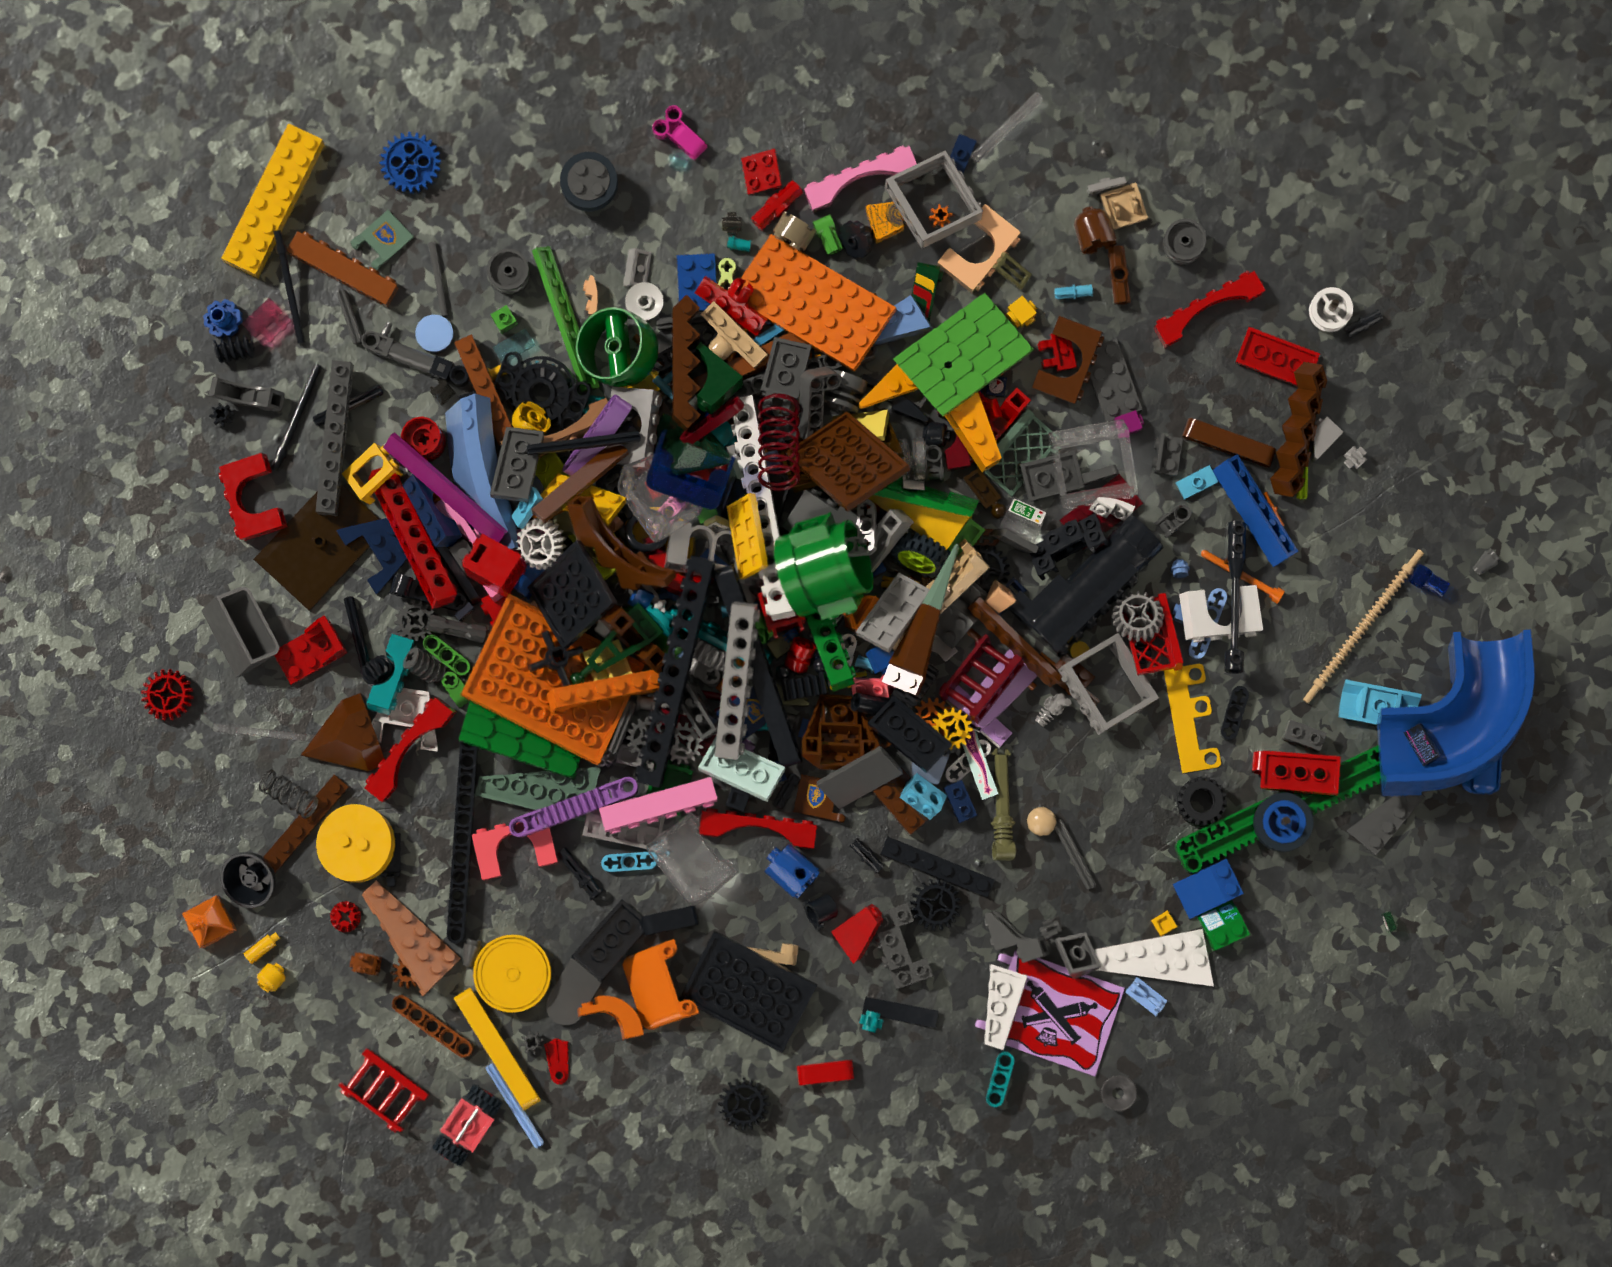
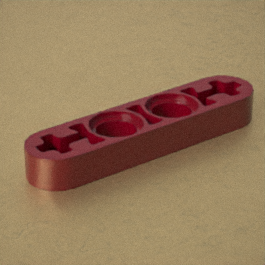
M738 396L732 398L714 414H709L693 425L687 432H684L680 436V440L687 447L694 444L739 413L745 404Z

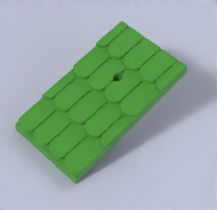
M984 293L920 340L913 343L893 358V360L941 416L944 417L1032 353L1034 349ZM948 364H952L951 368H946Z

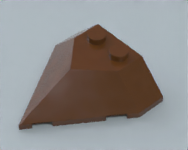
M360 693L341 700L301 756L368 772L378 768L377 766L384 759Z

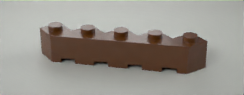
M687 295L672 309V419L685 432L701 416L689 404L701 389L689 377L700 364V360L689 350L699 339L700 334L688 323L699 313L700 307Z
M1303 362L1294 372L1298 389L1288 398L1292 415L1282 425L1286 442L1276 451L1280 468L1270 478L1274 494L1294 497L1304 486L1305 478H1302L1304 467H1308L1311 455V452L1308 451L1310 441H1314L1317 426L1314 425L1316 414L1320 415L1323 402L1320 396L1322 388H1326L1327 384L1325 370L1321 364Z

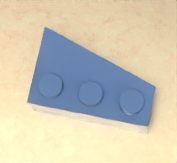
M911 295L894 305L897 311L874 344L880 345L933 330L918 303Z

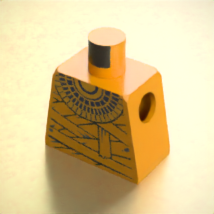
M894 202L866 206L865 210L876 243L904 230L902 222L904 219Z

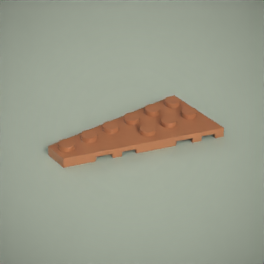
M376 880L364 891L362 896L372 913L379 919L382 930L388 934L391 945L403 965L407 966L413 982L417 983L420 988L419 992L423 997L461 958Z

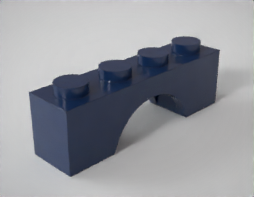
M412 474L402 486L434 546L452 547L462 536L455 520L446 517L437 509L433 501L434 492Z

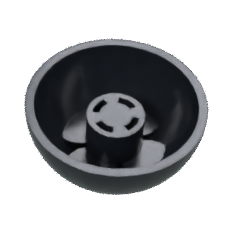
M237 853L228 858L221 869L220 880L225 894L237 905L246 908L259 907L266 903L274 892L276 885L274 869L266 858L257 853Z

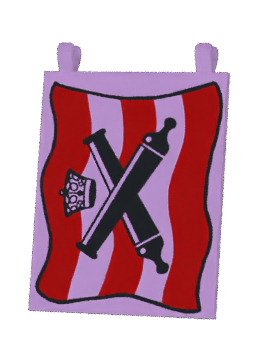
M1017 950L1014 951L1013 957L1000 953L998 961L1009 964L1008 970L1028 976L1006 1046L1095 1076L1125 988L1089 975H1084L1074 980L1069 975L1066 967L1040 958L1022 963V960L1017 955ZM980 1019L977 1020L975 1026L986 1030V1022Z

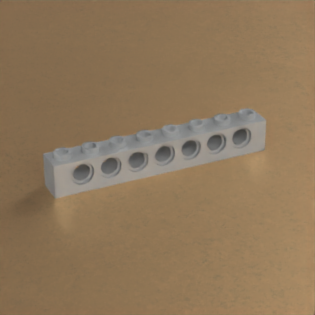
M734 602L731 606L714 757L738 760L740 755L744 754L745 744L742 743V738L746 736L747 725L744 724L745 717H748L749 706L746 703L747 698H750L751 686L748 685L749 679L753 677L754 670L751 667V660L755 659L756 649L753 648V642L757 640L758 629H755V624L760 618V610H757V604ZM741 619L749 622L748 628L741 627ZM739 638H743L746 640V647L739 646ZM737 657L744 660V666L741 667L736 664ZM735 676L742 679V685L739 686L734 683L733 679ZM734 695L738 696L740 704H734L731 697ZM732 714L736 715L738 723H732L729 720V716ZM727 734L735 735L736 742H730L727 739Z

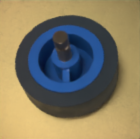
M1277 793L1266 798L1256 809L1253 819L1254 831L1259 841L1267 848L1277 852L1292 851L1302 846L1310 837L1313 829V815L1307 803L1300 797L1290 793Z

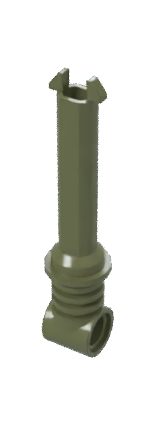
M995 748L991 756H995V786L998 794L996 795V816L993 818V822H991L994 830H996L994 831V835H996L994 839L996 841L992 844L993 860L1013 861L1015 859L1016 847L1015 843L1011 840L1013 839V836H1011L1013 831L1010 830L1013 829L1015 821H1013L1009 813L1008 756H1011V753L1008 749H1005V755H997V748Z

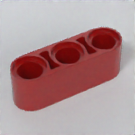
M852 1060L796 1066L798 1085L854 1079Z

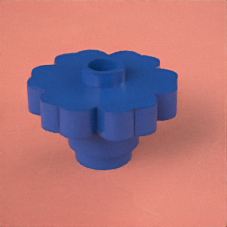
M224 299L221 303L214 301L207 307L209 313L204 314L203 318L204 326L209 329L210 334L223 338L225 335L232 337L234 333L239 331L238 325L243 322L242 312L237 309V305L234 302Z

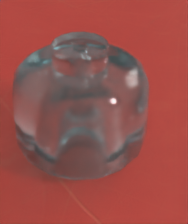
M674 151L668 157L669 167L682 171L688 162L687 155L680 151Z

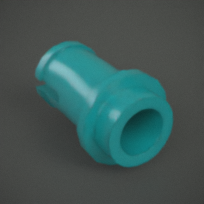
M734 235L733 237L729 236L727 248L749 252L751 240L735 238Z

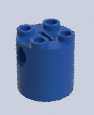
M790 843L782 851L775 847L766 858L771 864L764 872L793 898L796 897L798 899L807 888L806 884L811 885L820 874L818 868Z

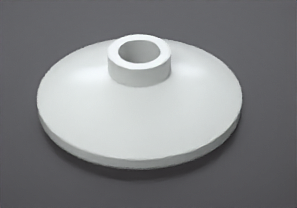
M641 282L635 284L627 292L625 299L626 308L644 320H650L656 317L662 310L663 295L658 287L651 283ZM643 299H646L648 301V304L646 306H643L641 304V301Z

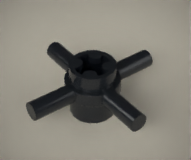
M549 631L541 633L548 651L543 660L528 665L530 672L547 667L558 672L563 687L570 685L571 683L564 667L569 658L584 652L582 646L570 650L560 646L555 647ZM554 657H560L561 660L555 662Z

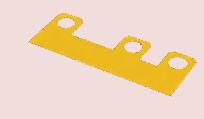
M1202 664L1183 666L1182 670L1174 671V669L1165 670L1164 676L1182 773L1219 767L1221 759L1217 748L1199 750L1194 718L1211 714L1210 699L1207 696L1190 698L1188 685L1205 682L1204 666ZM1198 668L1201 671L1202 675L1199 680H1192L1190 678L1189 672L1191 669ZM1199 700L1207 703V710L1203 713L1195 709V704ZM1209 752L1217 756V761L1212 765L1207 764L1204 759L1205 755Z

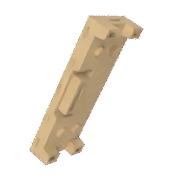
M966 539L959 543L963 552L955 559L941 613L989 568L981 554ZM936 577L926 586L928 589L931 588ZM908 627L903 632L901 637L898 639L896 644L893 646L894 650H896V648L898 647Z

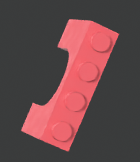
M518 822L514 827L515 831L521 833L524 830V824ZM505 823L495 825L493 830L487 831V828L475 830L476 834H472L483 881L502 877L498 860V847L504 838L512 835L509 826H506ZM551 828L526 836L534 845L539 867L559 863Z

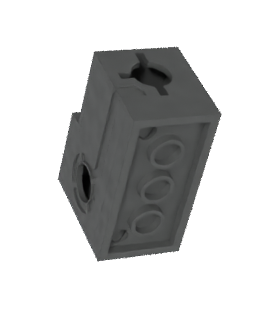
M815 486L804 491L782 527L791 532L796 523L832 512L835 523L851 520L857 527V506L847 512L819 486ZM877 513V525H878V523L880 522V520L882 519V518H880V517L878 516V515H879L878 513ZM870 522L865 523L862 528L863 531H869L872 524Z

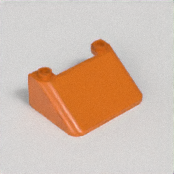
M675 939L629 955L623 961V969L641 1023L649 1030L700 1014L693 1001H678L665 962L666 959L673 957L677 952Z

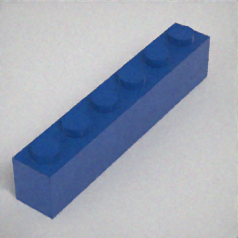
M1238 454L1227 459L1212 470L1272 567L1277 566L1299 552Z

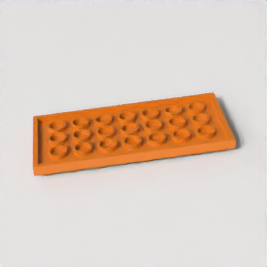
M772 234L741 277V279L746 280L744 286L747 287L748 283H750L754 288V292L748 300V305L765 316L768 321L805 343L812 345L815 349L854 372L897 311V308L805 253L796 250L788 243L780 241Z

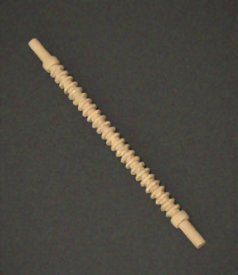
M1418 549L1410 561L1402 566V571H1398L1399 575H1395L1396 579L1392 580V584H1388L1389 588H1385V593L1382 592L1383 596L1378 597L1379 601H1375L1376 605H1372L1373 609L1369 610V614H1365L1366 618H1362L1363 622H1359V627H1355L1356 631H1352L1353 635H1349L1350 639L1345 640L1346 644H1342L1343 648H1339L1340 652L1335 653L1336 657H1332V662L1329 661L1330 665H1326V670H1322L1323 674H1319V679L1316 678L1314 680V685L1303 698L1304 702L1309 704L1320 689L1323 690L1326 686L1325 682H1329L1328 678H1332V673L1335 674L1334 670L1339 669L1338 665H1342L1341 661H1345L1344 657L1349 656L1348 652H1352L1351 648H1355L1354 644L1359 643L1358 639H1362L1361 635H1365L1364 631H1368V626H1372L1371 622H1375L1374 618H1378V613H1382L1381 609H1385L1384 605H1388V600H1392L1391 596H1395L1394 592H1398V587H1402L1401 583H1405L1404 579H1408V575L1414 572L1413 568L1424 555L1421 550Z

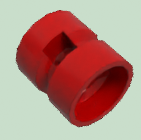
M795 637L792 640L790 652H788L784 664L792 671L805 673L808 671L811 663L810 659L813 658L816 645L808 639Z

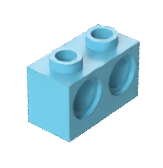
M917 773L906 782L900 796L902 800L929 820L941 811L947 797L945 793Z

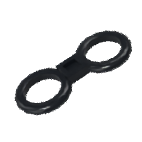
M615 465L596 481L595 486L603 489L605 480L615 473H623L629 476L633 482L632 489L626 496V504L621 509L628 519L625 525L626 540L633 549L641 552L659 550L666 544L670 536V525L667 518L662 513L653 509H644L637 498L640 492L638 474L628 466ZM644 518H653L662 526L660 538L650 544H642L633 537L635 524Z

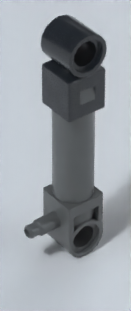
M386 322L381 334L367 331L362 335L361 343L363 347L372 354L385 359L395 360L447 383L451 379L452 383L457 387H464L470 381L464 366H455L449 360L438 356L434 357L398 343L388 337L392 326L390 322ZM375 338L376 343L373 346H368L367 340ZM463 372L465 377L462 380H456V373Z

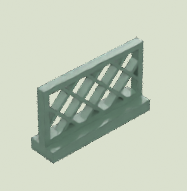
M1025 409L997 442L1002 458L1001 462L996 465H1001L1002 476H994L989 472L990 469L984 473L1012 497L1024 483L1023 478L1020 481L1018 480V477H1022V475H1018L1017 464L1034 461L1030 460V449H1040L1039 459L1046 458L1061 438L1041 422L1030 409ZM1032 420L1038 424L1039 433H1029L1028 425ZM1049 434L1055 439L1050 446H1043L1042 435ZM1039 435L1040 446L1030 447L1029 436ZM1019 436H1026V447L1016 448V439ZM1027 449V461H1017L1016 450ZM1013 450L1014 462H1004L1003 454L1006 451ZM1004 464H1014L1015 475L1005 476ZM1015 477L1016 486L1012 490L1006 487L1005 478Z

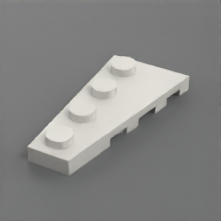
M990 964L985 1044L1004 1050L1028 976Z

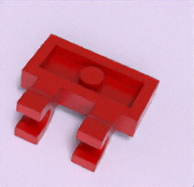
M1050 334V340L1039 341L1037 344L1038 351L1052 348L1054 358L1042 360V370L1056 367L1057 372L1077 368L1070 340Z

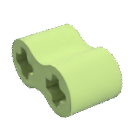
M724 258L719 262L718 266L721 275L718 285L724 288L725 283H728L730 287L736 272L734 261L730 258ZM726 265L730 267L729 272H725L724 268Z

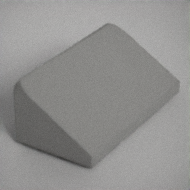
M637 248L629 249L623 286L632 287L635 284L647 282L652 252Z

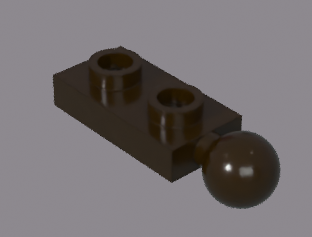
M979 467L963 478L985 510L991 506L992 515L996 519H1002L1006 516V507L997 503L1001 496Z

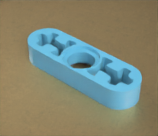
M652 852L609 854L604 856L601 861L602 868L607 872L650 870L657 865V857ZM641 855L640 860L646 859L647 855H650L654 862H651V866H647L646 863H640L641 867H637L638 859L636 856ZM629 856L635 860V864L631 868L624 865V859ZM617 857H621V869H618L619 865H612V869L605 865V862H608V858H611L612 861H618Z

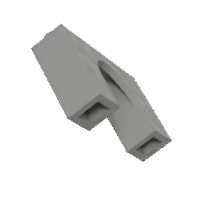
M612 387L611 397L616 394L632 405L631 410L638 412L642 422L640 442L622 445L628 450L629 454L616 465L651 468L655 458L653 452L654 445L657 442L656 429L660 421L658 414L659 407L662 404L661 393L651 389Z

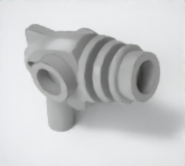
M1063 693L1056 694L1054 697H1048L1044 702L1046 710L1044 711L1041 708L1040 710L1044 713L1039 712L1041 716L1037 715L1035 721L1042 727L1048 725L1046 721L1051 722L1049 717L1053 720L1054 718L1051 715H1060L1064 710V706L1071 705V700L1065 699V694Z

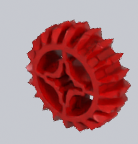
M161 669V676L154 672L155 679L147 678L151 682L150 685L147 683L143 684V686L148 688L147 691H141L142 694L147 695V697L141 699L143 702H148L144 705V708H151L149 710L150 715L156 712L155 718L157 719L162 715V720L164 721L167 720L168 715L170 720H174V714L181 718L182 716L179 711L182 710L184 713H187V709L184 708L185 705L192 706L187 700L194 699V696L188 695V693L194 691L193 688H187L191 682H184L186 679L185 675L179 678V671H176L173 675L172 669L168 670L167 675L164 669ZM166 680L162 689L154 691L160 682ZM172 680L179 683L182 693L174 692ZM170 690L169 692L175 696H168L167 700H165L166 697L161 694L167 693ZM153 696L161 698L163 710L155 705ZM181 699L180 703L175 708L169 710V707H171V703L174 700Z

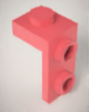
M884 675L881 678H853L855 684L851 685L852 695L858 692L875 697L888 698L895 687L882 682Z

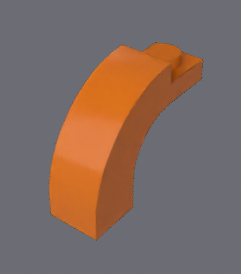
M596 996L594 998L595 1005H593V1002L581 1004L582 1007L577 1009L578 1017L596 1013H606L614 1017L620 1026L622 1040L644 1035L641 1021L635 1010L619 998Z

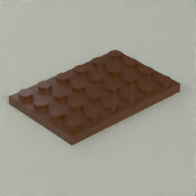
M847 411L799 443L798 453L800 460L798 465L800 470L847 512L910 471L909 464ZM791 449L785 452L786 456H790L793 453Z

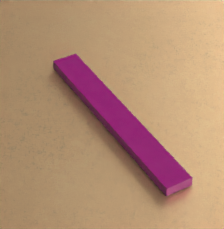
M395 432L390 435L383 447L389 454L477 531L499 543L502 542L508 532L504 527Z

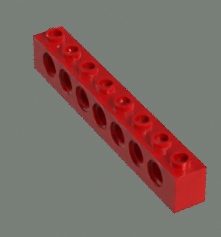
M381 468L372 470L368 478V481L372 477H374L381 470ZM394 473L374 493L431 608L435 609L453 603L457 595L456 586L451 583L448 570L441 563L439 552L435 551L430 536L427 535L422 521L419 519L414 506L400 481V475Z

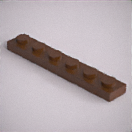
M981 597L969 605L968 609L972 615L978 618L989 631L993 632L1000 642L1006 645L1014 655L1020 656L1028 669L1033 671L1044 684L1052 687L1059 682L1062 675Z
M333 775L316 795L318 805L314 813L306 819L299 815L265 854L264 858L270 862L275 874L349 788L336 775ZM312 800V801L310 802V804L307 806L306 810L311 806V804L313 803L314 800Z

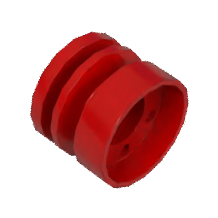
M423 416L415 417L409 420L402 429L401 438L428 462L439 458L444 452L446 437L442 429L430 418ZM424 438H427V439H428V440L426 441L427 444L424 445V444H423Z

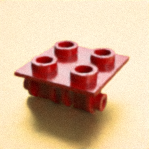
M775 148L741 158L748 195L771 188L773 190L781 188L782 182Z

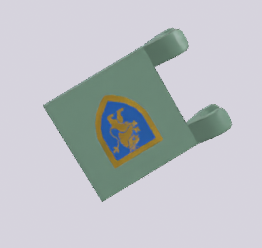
M387 210L361 234L352 239L351 246L354 249H358L366 241L380 256L371 263V267L378 271L414 237Z

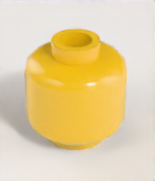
M277 963L275 965L266 964L257 974V984L266 992H275L286 980L283 973L285 971L284 968Z

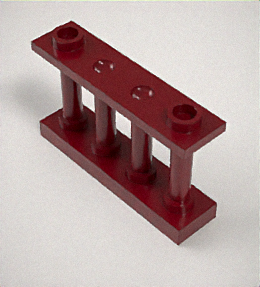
M987 634L976 641L975 648L949 681L941 686L939 692L944 702L950 696L970 710L969 715L972 721L977 724L980 723L1024 666L1023 659L1017 654L1009 659L991 647V641ZM984 651L1005 665L1001 673L997 674L978 661ZM972 667H975L993 679V684L990 688H984L966 674ZM961 681L982 695L978 703L971 702L955 691V688Z

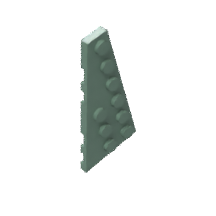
M601 767L578 768L575 780L550 771L479 777L475 796L538 810L594 790L597 787ZM586 814L574 818V820L585 822Z

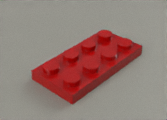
M1248 327L1235 363L1297 386L1294 372L1303 362L1317 364L1320 353Z

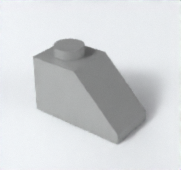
M1328 417L1324 420L1320 418L1314 424L1317 426L1314 441H1312V460L1315 462L1343 434V431Z

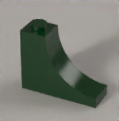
M700 343L696 346V357L706 369L707 380L702 390L697 394V404L703 412L707 411L712 415L743 386V376L703 343Z

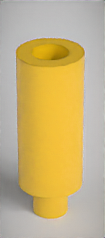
M276 932L271 936L267 934L243 954L253 964L275 947V942L280 937Z

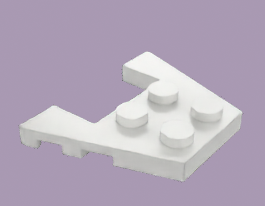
M403 688L402 692L397 694V706L395 710L391 711L390 716L377 712L371 723L378 742L381 743L385 723L412 728L415 724L413 723L415 717L419 713L423 714L426 710L425 705L430 700V693ZM435 730L422 736L420 749L438 752Z

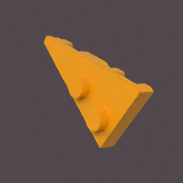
M896 364L859 402V408L863 409L919 389Z

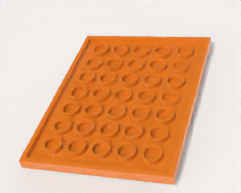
M509 593L460 695L595 765H599L630 696L600 700L566 710L551 712L547 693L553 688L563 687L558 672L547 667L530 672L528 665L543 660L548 651L541 633L549 631L555 647H561L540 609ZM584 633L566 650L582 646L585 652L597 647L602 641ZM583 653L568 659L564 667L568 679L572 673L581 672L588 666ZM627 656L626 659L632 673L642 672L644 664L631 656ZM554 657L555 662L561 660L560 657ZM591 673L585 677V682L594 681Z

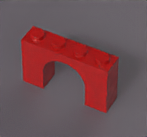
M259 453L219 466V479L225 486L224 496L230 504L229 514L234 519L236 525L234 531L237 538L247 541L288 527L283 509L276 507L258 514H251L242 504L241 494L244 486L252 479L272 473L266 454Z

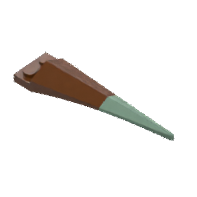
M958 544L952 549L892 655L882 680L884 684L915 696L919 695L926 678L944 597L959 549Z

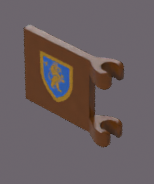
M801 774L793 812L844 823L845 815L833 812L834 803L817 786V781L822 778Z

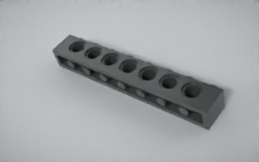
M332 360L316 502V512L319 515L338 516L354 365L346 361Z

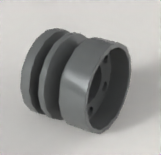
M834 370L841 376L842 381L838 388L824 391V394L827 395L824 396V405L841 413L847 411L850 414H858L859 408L855 405L858 406L860 400L854 396H864L868 382L855 375Z

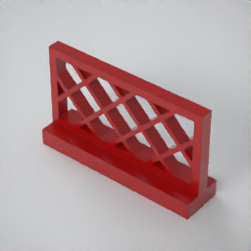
M1166 593L1158 594V597H1154L1153 601H1159V607L1163 608L1164 620H1162L1163 626L1160 627L1159 633H1154V637L1150 642L1140 638L1139 641L1147 645L1143 653L1135 649L1136 638L1133 641L1132 637V640L1129 641L1137 676L1174 669V671L1182 670L1183 658ZM1123 612L1122 615L1124 620L1127 623H1129V617H1127V614ZM1146 612V614L1152 621L1153 615L1149 612ZM1156 637L1164 641L1165 644L1162 649L1152 644ZM1149 648L1159 652L1155 659L1145 655ZM1162 654L1169 659L1170 664L1162 665L1157 660ZM1142 658L1152 663L1149 668H1140L1139 662Z

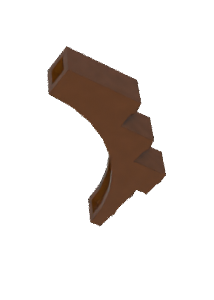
M577 495L567 504L577 540L581 541L584 546L594 547L600 567L616 569L621 588L637 590L642 584L666 587L677 577L675 570L652 564L628 549L605 524L593 497Z

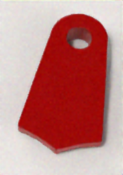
M555 1038L545 1043L544 1047L552 1081L556 1084H563L568 1079V1041ZM557 1072L563 1073L562 1079L556 1078Z

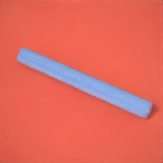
M491 1063L486 1067L488 1074L534 1147L539 1148L544 1144L543 1139L518 1103L495 1064Z

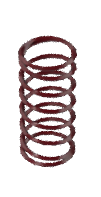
M782 393L765 396L758 404L760 411L758 419L762 422L758 426V431L761 433L758 438V443L761 445L758 450V455L761 457L758 462V467L761 469L758 474V481L762 486L777 491L790 489L798 484L800 480V468L798 465L800 460L798 453L800 448L798 441L800 436L798 429L800 424L798 417L800 405L794 397ZM769 398H783L793 403L795 411L793 412L780 406H772L762 410V404ZM777 409L787 411L791 414L786 416H772L765 413V411ZM762 414H763L764 416H767V417L771 418V419H767V420L764 421V420L762 419ZM791 416H794V417H793L791 420H789V421H788V420H785L786 418H789V417H791ZM771 421H780V422H784V423L774 424V423H768V422H771ZM765 424L779 427L789 424L794 429L789 433L781 430L763 432L762 426ZM771 433H781V434H783V435H769V434H771ZM765 436L778 439L790 436L794 441L790 444L781 442L763 444L762 438ZM771 445H781L782 447H769V446H771ZM763 448L769 450L790 448L793 453L790 456L781 454L763 456L762 450ZM771 457H781V459H770V458H771ZM763 460L769 462H782L790 460L793 463V465L791 467L786 465H772L763 468L762 462ZM785 468L786 470L770 471L769 469ZM791 470L795 473L790 480L781 483H770L762 479L764 472L782 474ZM795 480V482H794L792 485H789V486H786V487H771V486L786 485V484H788V483H790V482H792V481Z

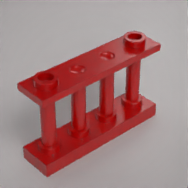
M366 1048L362 1053L365 1056V1062L347 1086L344 1083L338 1085L342 1088L340 1092L348 1098L354 1097L388 1123L387 1127L394 1133L397 1131L403 1132L404 1128L400 1126V1123L417 1101L421 1099L426 1101L430 1094L369 1048ZM375 1064L381 1068L380 1074L363 1097H361L353 1089L368 1069ZM391 1076L396 1080V1085L377 1109L369 1103V1100L386 1077L389 1078ZM402 1089H409L412 1092L410 1094L411 1097L395 1119H390L384 1114Z

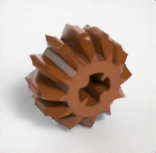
M398 958L400 966L397 964L392 965L394 968H397V971H392L391 975H398L393 981L398 982L401 980L399 983L401 988L405 982L407 989L411 987L410 982L415 987L418 986L416 982H413L411 976L403 975V972H405L403 970L407 966L403 965L400 958Z

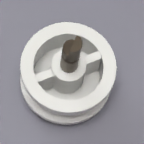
M1334 287L1319 291L1309 307V316L1312 323L1318 329L1325 332H1335L1342 329L1348 323L1353 313V303L1349 295L1345 291Z

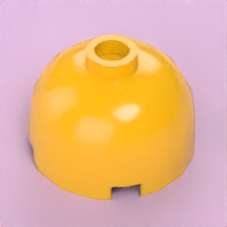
M529 401L526 404L520 403L512 415L513 428L544 431V434L549 430L551 421L550 418L546 419L544 415L546 412L543 408Z

